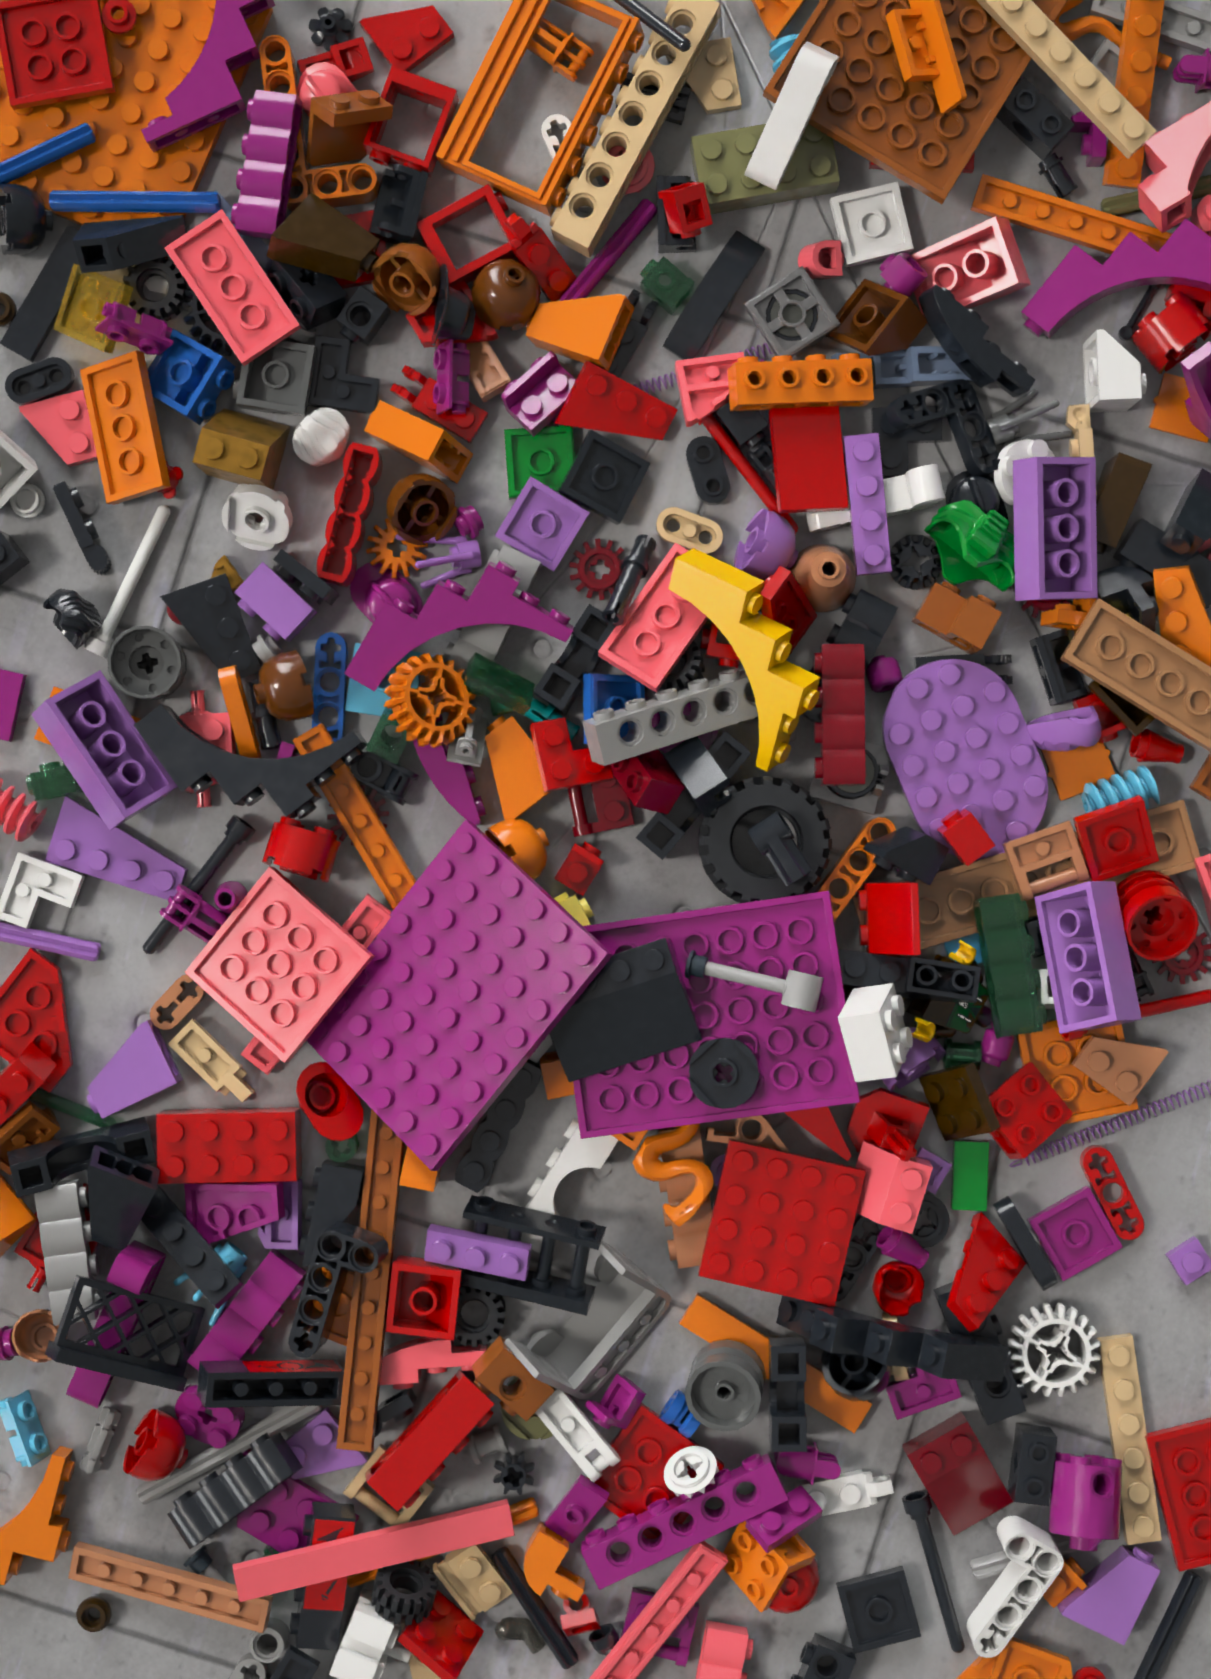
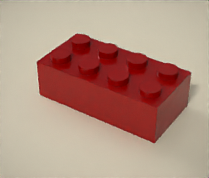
M300 1107L163 1110L156 1114L157 1168L160 1169L158 1184L297 1181L302 1176Z
M459 1369L365 1473L366 1483L397 1512L402 1506L408 1509L421 1495L419 1491L420 1486L427 1479L431 1482L434 1481L446 1466L443 1462L451 1452L457 1455L470 1440L467 1434L475 1426L478 1428L484 1426L492 1417L494 1412L491 1408L494 1406V1402Z

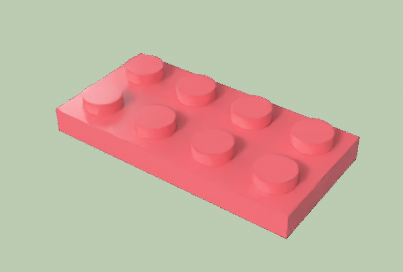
M222 209L164 247L243 366L301 328Z
M677 543L673 545L631 604L624 617L623 624L614 628L598 651L600 658L656 693L708 620V617L691 602L668 589L675 558L688 551Z

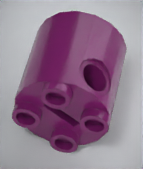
M1056 1452L1050 1496L1049 1532L1069 1536V1548L1082 1551H1098V1544L1102 1540L1119 1539L1122 1460L1105 1458V1456L1084 1454V1456H1074V1454Z

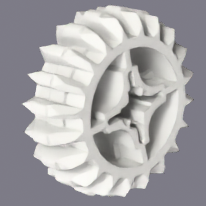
M1048 1302L1043 1303V1313H1039L1034 1306L1031 1307L1030 1312L1033 1317L1028 1320L1025 1315L1021 1314L1019 1319L1024 1324L1022 1328L1015 1325L1011 1326V1331L1018 1337L1007 1339V1344L1012 1348H1016L1010 1351L1012 1354L1011 1360L1016 1361L1015 1366L1011 1367L1014 1374L1021 1373L1019 1376L1020 1381H1022L1023 1385L1030 1382L1029 1388L1032 1392L1036 1393L1042 1387V1392L1046 1397H1050L1053 1388H1055L1059 1397H1063L1065 1394L1064 1387L1068 1386L1072 1393H1077L1075 1382L1079 1380L1082 1384L1088 1385L1089 1381L1084 1374L1086 1371L1090 1374H1095L1097 1371L1090 1364V1361L1097 1362L1101 1360V1356L1098 1353L1091 1351L1101 1346L1098 1339L1092 1338L1097 1333V1330L1094 1326H1087L1089 1319L1085 1315L1077 1317L1078 1310L1074 1307L1069 1308L1066 1313L1065 1306L1062 1303H1057L1054 1312ZM1060 1324L1059 1327L1055 1326L1051 1333L1047 1335L1036 1333L1047 1325ZM1072 1328L1076 1331L1079 1339L1078 1356L1068 1350L1069 1333ZM1029 1343L1039 1350L1037 1360L1039 1365L1036 1371L1030 1367L1027 1350ZM1043 1345L1047 1347L1058 1346L1065 1355L1059 1352L1049 1353ZM1059 1365L1071 1366L1060 1374L1048 1375V1373H1053Z

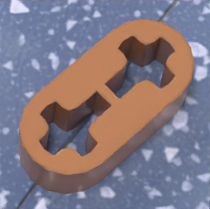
M187 974L178 978L152 1006L150 1018L157 1028L168 1030L176 1027L205 997L207 992L197 985L195 990L198 995L196 997L189 995L183 1001L179 998L186 989L183 985L184 981L187 983L194 982ZM175 1002L178 1007L171 1014L174 1018L173 1022L169 1019L164 1022L161 1021L162 1012L159 1010L160 1007L168 1008Z

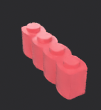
M706 1620L695 1679H747V1673L742 1672L744 1660L751 1659L753 1650V1639L748 1638L747 1627Z

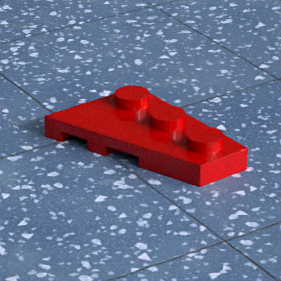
M585 361L555 424L663 440L678 409L595 364Z
M779 566L776 572L770 575L764 582L763 590L760 593L763 597L761 611L762 615L793 629L789 641L792 645L791 654L818 615L792 572Z
M982 1211L973 1215L970 1225L973 1227L970 1239L965 1241L963 1248L965 1257L961 1269L956 1271L946 1305L969 1332L979 1328L1026 1265L1022 1257Z

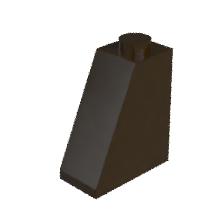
M310 193L271 234L267 257L274 261L355 282L364 272L369 274L372 271V266L379 258L376 252L380 239L313 193Z
M1119 452L1104 464L1096 486L1097 554H1104L1105 551L1110 552L1117 547L1152 467L1151 463Z

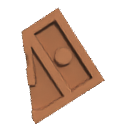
M1091 1036L1071 1064L1130 1106L1169 1052L1160 1047Z

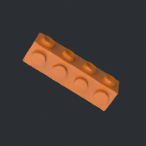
M858 353L842 354L839 356V359L827 360L824 354H814L806 356L805 360L793 361L790 355H780L772 357V361L759 362L756 356H746L738 358V362H735L727 369L730 411L819 406L865 407L874 400L872 359L860 358Z

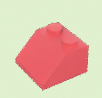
M863 1140L855 1167L864 1169L866 1172L856 1213L878 1224L912 1234L933 1169L930 1160L916 1156L911 1157L908 1162H904L891 1149L881 1148L875 1143Z

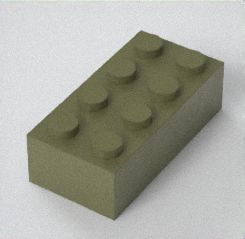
M766 124L692 136L690 153L695 181L704 182L711 214L836 193L840 178L833 138L807 124L777 190H774L744 175Z

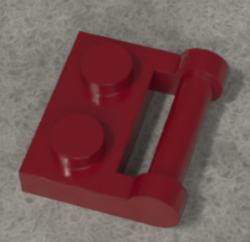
M614 775L610 781L591 784L599 822L588 824L581 786L567 789L575 827H572L574 837L634 825L629 797Z

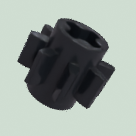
M509 1451L505 1455L504 1462L495 1461L494 1467L501 1471V1473L494 1476L493 1482H502L504 1486L503 1494L505 1495L509 1490H517V1493L522 1495L525 1483L528 1485L534 1484V1478L527 1473L535 1469V1463H526L524 1451L519 1456H512ZM510 1467H514L516 1472H520L519 1478H515L513 1474H508Z

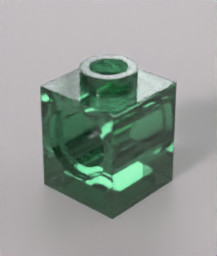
M386 707L365 750L397 764L408 742L406 741L407 731H402V736L397 738L387 734L386 726L393 725L397 727L399 723L397 720H387L393 711L391 708Z

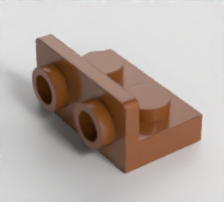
M29 1101L0 1127V1169L11 1175L7 1151L50 1141L61 1129L54 1112L50 1108L46 1107L42 1110Z

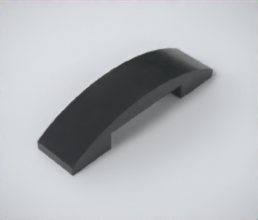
M736 230L695 290L662 347L682 360L696 358L744 280L748 278L764 253L765 248Z

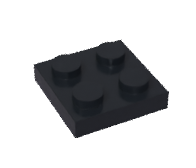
M590 430L557 492L618 525L621 523L651 463L599 433Z
M903 1566L836 1583L854 1654L921 1637Z

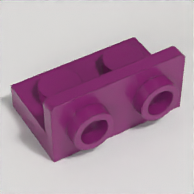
M549 351L544 357L536 359L530 369L519 379L511 381L501 394L506 411L534 437L559 415L576 379L559 364L557 355Z

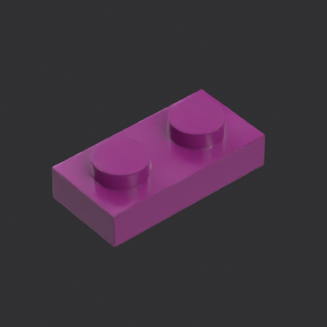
M802 1485L787 1493L788 1501L746 1520L747 1530L766 1553H769L822 1517L823 1510Z

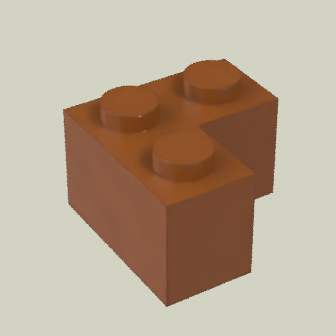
M945 581L942 584L935 582L930 587L911 622L968 654L978 652L983 648L1002 612L995 609L997 604L983 595L979 594L977 598L971 595L965 599L959 595L961 590Z

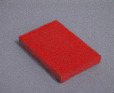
M839 406L771 408L769 411L778 513L845 511L849 506Z

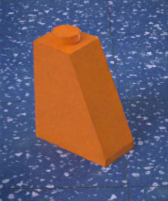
M622 294L539 303L534 316L527 323L526 336L538 348L552 351L582 363L589 361L609 371L635 308L628 298Z
M381 400L375 411L370 414L368 424L364 429L366 433L379 443L458 484L473 456L471 451L444 429Z
M502 715L487 727L490 733L485 736L503 816L507 820L520 817L550 792L544 793L533 742L513 716L506 720Z

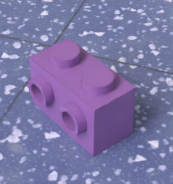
M264 562L235 591L241 598L237 604L252 618L258 614L267 623L262 628L276 641L283 637L290 643L318 613Z

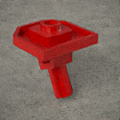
M882 1087L860 1096V1102L855 1104L847 1125V1133L857 1152H860L862 1142L865 1140L875 1143L881 1148L891 1149L901 1161L908 1162L911 1157H916L917 1150L914 1147L930 1109V1104L896 1092H890Z

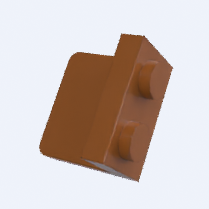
M370 89L312 97L306 155L307 162L312 166H321L363 159L367 155L363 143L370 122L392 119L393 105L381 98L379 93Z

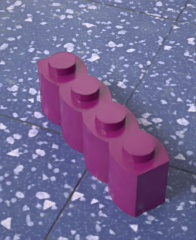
M256 89L254 98L248 101L247 119L251 121L248 134L243 135L241 145L242 154L246 155L243 169L240 168L237 172L236 186L240 190L238 203H234L231 210V222L241 235L271 239V234L286 219L292 183V170L297 151V136L302 118L303 102L298 95Z
M272 1249L187 1362L199 1371L200 1361L240 1360L246 1351L253 1355L265 1339L260 1335L265 1326L268 1324L273 1328L285 1313L281 1305L287 1297L294 1301L303 1289L304 1282L301 1279L306 1271L277 1249Z

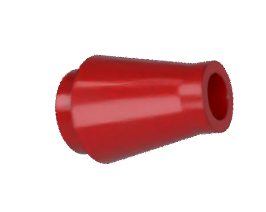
M1145 729L1138 736H1132L1129 753L1138 762H1171L1179 764L1184 755V745L1174 742L1154 731Z

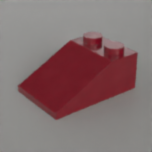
M961 1411L902 1445L907 1457L954 1536L1013 1503L1004 1484Z

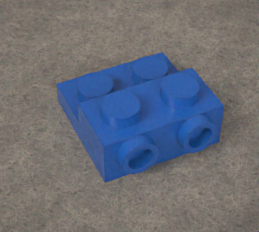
M172 329L169 339L174 340L173 344L159 356L157 355L147 370L152 395L155 399L166 404L176 412L201 425L204 419H210L216 411L215 401L220 392L227 390L233 384V371L236 366L218 353L181 332Z

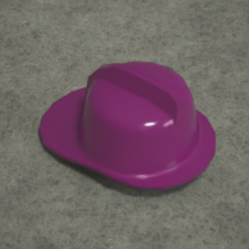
M368 562L357 569L354 579L350 584L351 598L357 608L372 623L375 621L388 597L392 600L399 597L415 607L413 612L419 615L423 608L422 598L398 570L397 579L391 578L392 569L387 568L384 575L379 573L383 566L380 562L374 566Z

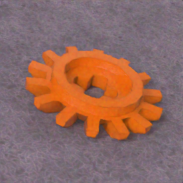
M386 518L384 521L387 528L383 530L378 525H375L373 529L379 533L378 537L368 536L367 541L375 543V547L366 549L367 554H376V558L370 561V564L374 566L380 562L383 566L379 573L382 575L389 568L392 569L391 578L397 579V570H403L405 578L409 577L408 567L412 566L418 571L420 568L415 567L416 559L426 560L427 555L419 552V548L428 547V543H425L426 545H415L401 541L402 545L407 546V551H401L400 557H394L393 551L387 549V545L394 543L397 533L389 519Z

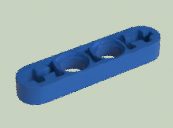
M329 632L321 635L315 646L312 728L321 724L320 712L326 707H333L338 712V721L335 725L326 728L329 733L338 731V738L332 737L334 742L345 736L347 675L344 673L348 665V645L339 634ZM330 639H335V644L341 646V650L334 653V663H341V669L334 667L321 668V662L329 664V654L323 651V645H329ZM327 673H335L340 679V685L334 692H326L321 687V679Z

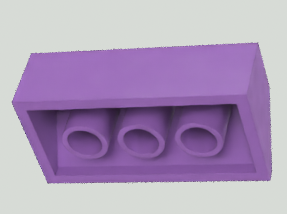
M1088 881L1034 897L1059 1033L1064 1034L1104 1028L1142 1020L1116 883L1114 881Z

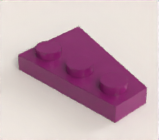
M283 1182L184 1183L186 1216L208 1243L217 1242L285 1217Z

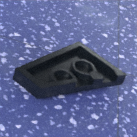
M226 573L159 596L218 669L236 665L241 678L260 671L259 661L252 647Z

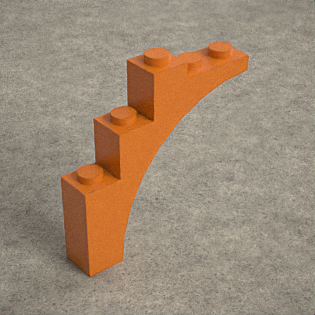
M59 1446L52 1454L43 1481L31 1501L17 1516L0 1527V1585H5L13 1575H18L23 1555L54 1562L61 1552L67 1551L72 1532L67 1531L70 1519L61 1517L67 1495L62 1494L65 1481L70 1482L74 1472L75 1461H71L73 1449Z

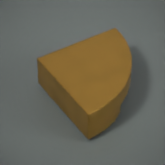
M223 555L215 564L211 578L226 573L234 593L244 581L227 556Z

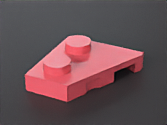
M744 352L675 361V373L686 427L693 426L730 402L727 369L735 362H738V358L744 357Z

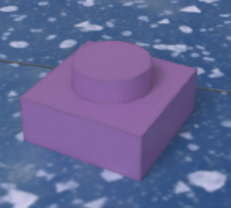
M920 1146L916 1156L930 1160L933 1166L926 1190L935 1195L952 1164Z
M1195 1236L1165 1254L1185 1285L1190 1284L1211 1270V1259Z

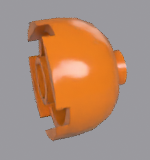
M510 818L497 822L487 828L488 830L485 831V835L533 880L541 875L546 866L548 856L545 847L549 846V840L540 827L535 829L528 821L521 818Z

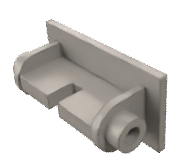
M472 700L469 703L477 709L473 714L468 715L473 722L471 724L467 723L466 728H464V734L461 737L455 738L454 742L449 744L446 761L481 767L488 719L482 718V707L477 701Z

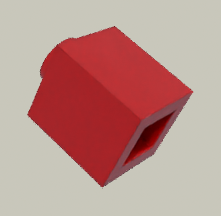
M956 809L946 815L941 820L943 825L937 829L960 862L966 866H969L996 846L974 815L966 809H963L961 812Z

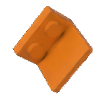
M746 1521L737 1526L723 1551L728 1558V1563L723 1569L760 1612H763L770 1606L787 1575L811 1564L816 1554L798 1533L769 1553H766L747 1530Z

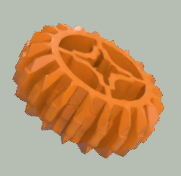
M423 653L419 658L412 656L405 663L399 664L395 669L396 673L391 674L387 679L391 685L386 687L383 693L391 697V699L385 702L384 707L391 708L393 711L387 720H397L399 725L395 732L407 731L406 741L411 742L417 738L418 746L424 747L430 744L431 748L439 747L442 743L443 745H448L454 742L455 738L461 737L464 734V728H466L467 723L471 724L473 722L468 714H473L477 708L469 702L475 699L476 694L469 693L467 690L471 686L472 681H464L461 677L465 669H458L457 671L453 669L454 660L444 662L442 655L437 654L431 657L429 653ZM416 676H425V682L421 684V687L411 688V684ZM448 712L449 716L443 726H436L435 721L439 718L440 714Z

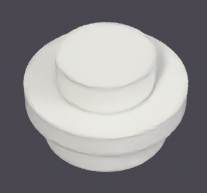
M25 483L10 498V505L17 515L23 518H34L43 511L45 496L37 486Z

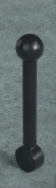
M1162 284L1149 285L1127 325L1119 330L1118 336L1121 340L1127 341L1131 338L1133 326L1155 289H1159Z

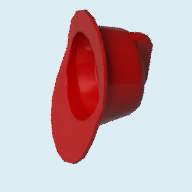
M317 1062L306 1067L297 1080L296 1093L300 1108L320 1135L334 1141L352 1138L360 1130L364 1116L361 1102L354 1090L327 1062Z

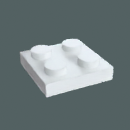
M898 181L830 198L829 202L838 239L841 240V251L844 256L845 268L888 258L893 253L897 256L900 253L913 251L914 247Z

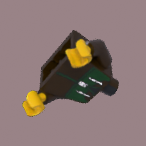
M962 940L958 942L960 944L956 953L950 952L949 957L953 960L936 954L934 958L937 961L978 967L975 961L976 949ZM981 971L976 1003L912 999L906 1011L916 1016L914 1021L918 1022L912 1037L927 1043L932 1038L953 1037L957 1031L967 1034L971 1031L974 1023L982 1028L990 1025L994 1017V1011L984 1005L989 997V990L982 984L983 975Z

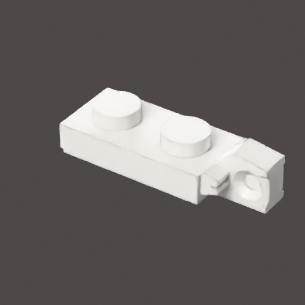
M862 1469L840 1473V1476L836 1479L815 1478L813 1485H810L809 1480L795 1483V1487L802 1485L823 1510L822 1516L870 1507V1505L878 1503L877 1497L894 1493L889 1474L872 1477L871 1471L863 1472Z

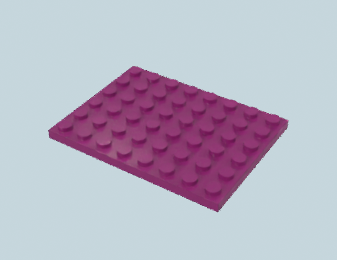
M466 819L391 912V917L368 946L367 950L375 957L306 1040L431 1171H438L613 956L606 947L472 821Z
M830 891L583 926L613 955L659 939H671L702 1040L573 1081L581 1139L860 1102L858 1082L854 1080L838 1021V1016L846 1003ZM691 950H694L696 955L708 957L709 962L785 980L789 970L823 977L816 1012L782 1005V993L707 975L704 978L692 975L690 978H685L689 954ZM728 1037L743 1042L754 1052L761 1075L757 1089L749 1100L737 1107L721 1109L708 1106L696 1097L690 1087L689 1065L694 1052L702 1044L712 1039ZM718 1064L716 1066L718 1074L715 1078L717 1081L720 1082L725 1079L730 1082L733 1079L730 1074L733 1068L730 1065L724 1067Z

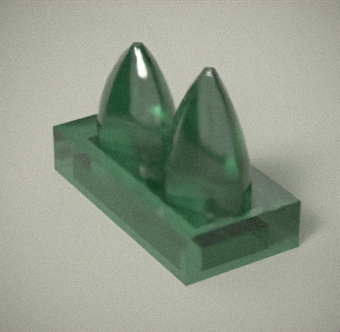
M475 652L469 659L464 678V684L467 686L468 692L476 696L485 695L491 698L490 706L493 716H501L513 711L524 715L531 708L535 683Z

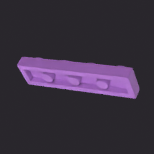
M879 433L844 436L843 448L856 576L891 573L892 566Z

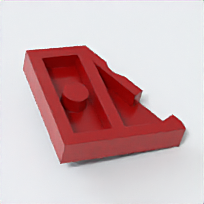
M433 5L363 18L359 21L361 28L390 66L407 72L411 71L454 38V32Z

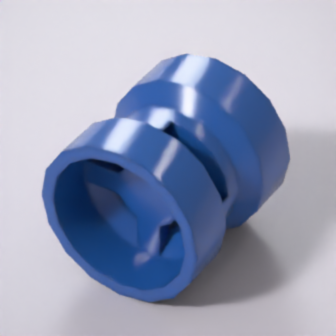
M679 1389L669 1398L659 1416V1419L666 1424H674L678 1427L679 1433L686 1438L691 1437L701 1424L688 1409L685 1394Z

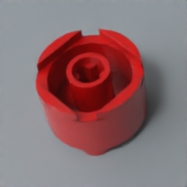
M1182 291L1174 294L1165 303L1167 308L1158 315L1154 311L1146 315L1137 324L1139 329L1131 336L1133 344L1158 374H1162L1163 370L1169 371L1194 352L1199 337L1205 341L1211 335V322L1190 297L1185 296Z
M281 816L280 822H274L262 863L271 866L272 860H274L273 864L280 866V870L317 880L318 874H321L320 879L328 883L341 842L336 840L337 835L334 834L335 832L318 826H314L313 831L306 830L300 821Z

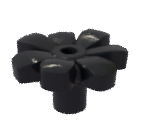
M323 7L318 10L320 20L311 19L309 22V30L314 32L311 36L313 44L320 46L324 43L326 52L330 51L331 45L350 40L345 33L351 32L353 25L351 20L344 19V11L340 8H335L332 14H330L328 9Z

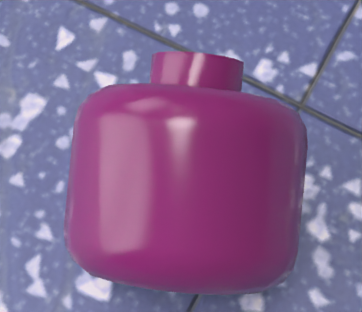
M885 655L874 657L865 670L871 690L877 693L894 689L903 679L898 661L893 657H885Z

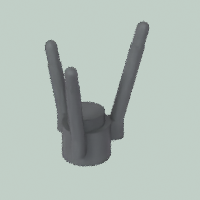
M1033 389L1004 409L991 414L992 418L986 420L995 446L1002 444L1004 448L1014 441L1024 439L1052 441L1070 438L1072 436L1071 431L1015 437L1016 434L1020 433V423L1058 407L1060 402L1058 400L1052 401L1017 417L1014 414L1009 415L1038 394V390Z

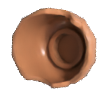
M45 1309L33 1310L23 1314L14 1324L11 1339L19 1356L36 1363H45L52 1360L45 1355L49 1340L54 1341L59 1325L54 1326L51 1311Z

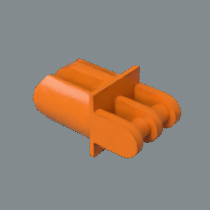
M543 17L539 24L540 27L537 28L527 49L550 64L554 73L557 71L568 80L575 82L578 70H583L586 66L585 60L588 57L592 58L595 53L589 46L577 39L573 32L568 35ZM573 47L579 50L576 56L570 52ZM564 59L571 63L568 68L561 64Z

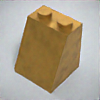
M223 408L201 428L192 462L208 476L237 484L262 485L274 490L291 427Z

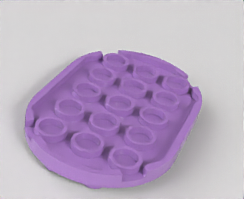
M962 659L936 660L916 668L904 677L893 690L886 711L883 714L882 737L889 761L921 831L950 848L937 829L943 825L941 820L946 815L956 809L960 812L966 809L974 815L996 845L977 859L980 860L1004 853L1003 843L1034 833L1046 809L1048 780L1043 762L1034 741L1028 733L1027 724L1012 691L995 672L972 661ZM950 848L949 851H948V853H950V854L956 856V855L954 854V852L952 851V849Z

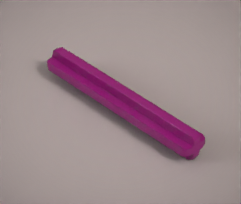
M645 198L638 204L560 297L559 301L586 298L657 214V207L651 201Z

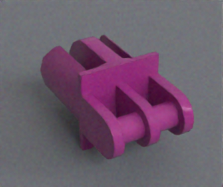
M1207 48L1201 56H1183L1172 72L1173 79L1178 83L1195 85V93H1198L1200 89L1211 90L1210 48Z
M178 884L176 887L178 892L175 896L168 898V906L161 908L159 913L166 920L179 927L180 932L185 929L208 944L229 916L202 899L203 894L200 893L198 895L188 887ZM185 898L194 902L191 907L183 902ZM179 910L185 915L183 918L175 915V912Z
M813 1442V1446L807 1445V1452H774L777 1470L783 1476L809 1480L810 1485H813L814 1477L836 1479L840 1476L841 1468L836 1456L831 1453L819 1452L816 1442Z

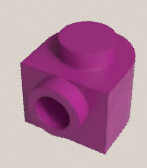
M908 252L900 253L897 256L894 253L891 254L879 267L882 271L880 275L886 280L884 286L908 297L928 277L923 267Z

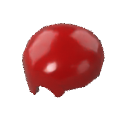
M891 1261L884 1264L876 1272L872 1290L877 1304L884 1312L890 1316L904 1317L909 1314V1309L914 1304L921 1303L925 1281L921 1271L913 1265L902 1261Z

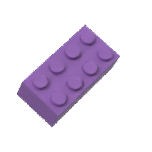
M1031 457L1013 460L1015 601L1098 598L1095 457Z
M101 670L45 700L31 714L109 830L160 801L178 787L134 727L136 722Z

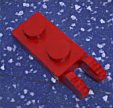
M405 365L401 371L402 374L410 381L422 386V390L416 397L403 386L393 384L390 391L411 404L412 409L471 444L488 417V412L469 401V407L466 408L465 414H453L451 408L437 415V404L433 402V389L437 381L430 377L427 379L421 373Z

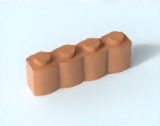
M679 1127L658 1129V1134L671 1132ZM698 1127L696 1134L688 1143L677 1149L662 1153L658 1158H662L663 1162L694 1159L705 1164L700 1127ZM685 1174L667 1181L659 1182L660 1193L667 1192L669 1204L677 1206L694 1189L695 1176ZM710 1195L698 1212L680 1227L670 1220L663 1209L665 1227L672 1226L674 1239L667 1240L670 1261L677 1260L678 1269L700 1266L712 1214Z

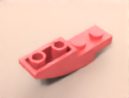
M420 1337L398 1344L383 1351L380 1385H393V1389L412 1388L414 1383H419L421 1369H426V1372L431 1374L446 1372L447 1367H461V1371H473L472 1365L488 1349V1344H478V1347H472V1345L454 1346L453 1340Z

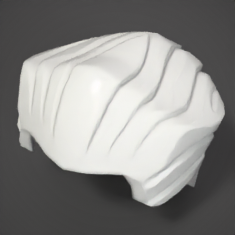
M332 408L316 409L303 418L293 431L294 451L302 461L318 467L340 458L345 451L350 435V427L345 417L339 411Z

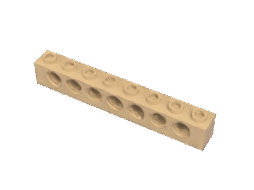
M715 0L668 1L665 8L667 16L664 21L673 28L680 25L689 26L691 31L684 34V36L690 40L691 47L688 51L681 52L656 32L652 31L648 44L651 46L645 56L640 55L637 58L632 69L634 77L629 86L624 85L621 88L615 102L618 107L613 116L608 115L604 119L599 131L601 138L596 147L590 146L583 159L585 167L580 177L574 176L566 192V195L569 196L563 208L557 207L552 215L550 226H552L551 231L554 240L591 258L721 17L719 2ZM664 55H670L675 58L674 62L669 65L660 64L658 59ZM648 85L656 86L659 89L656 94L651 96L644 95L641 90ZM633 115L642 118L641 123L636 126H629L625 123V120ZM614 146H622L626 149L625 153L618 157L611 156L608 151ZM598 176H605L610 180L604 187L592 185V181ZM582 206H589L593 209L592 214L586 218L576 216L575 212Z

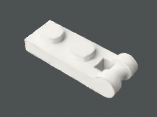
M554 1388V1393L535 1413L592 1482H595L602 1476L601 1472L609 1465L615 1466L621 1461V1458L567 1393ZM596 1448L601 1455L592 1461L587 1454Z

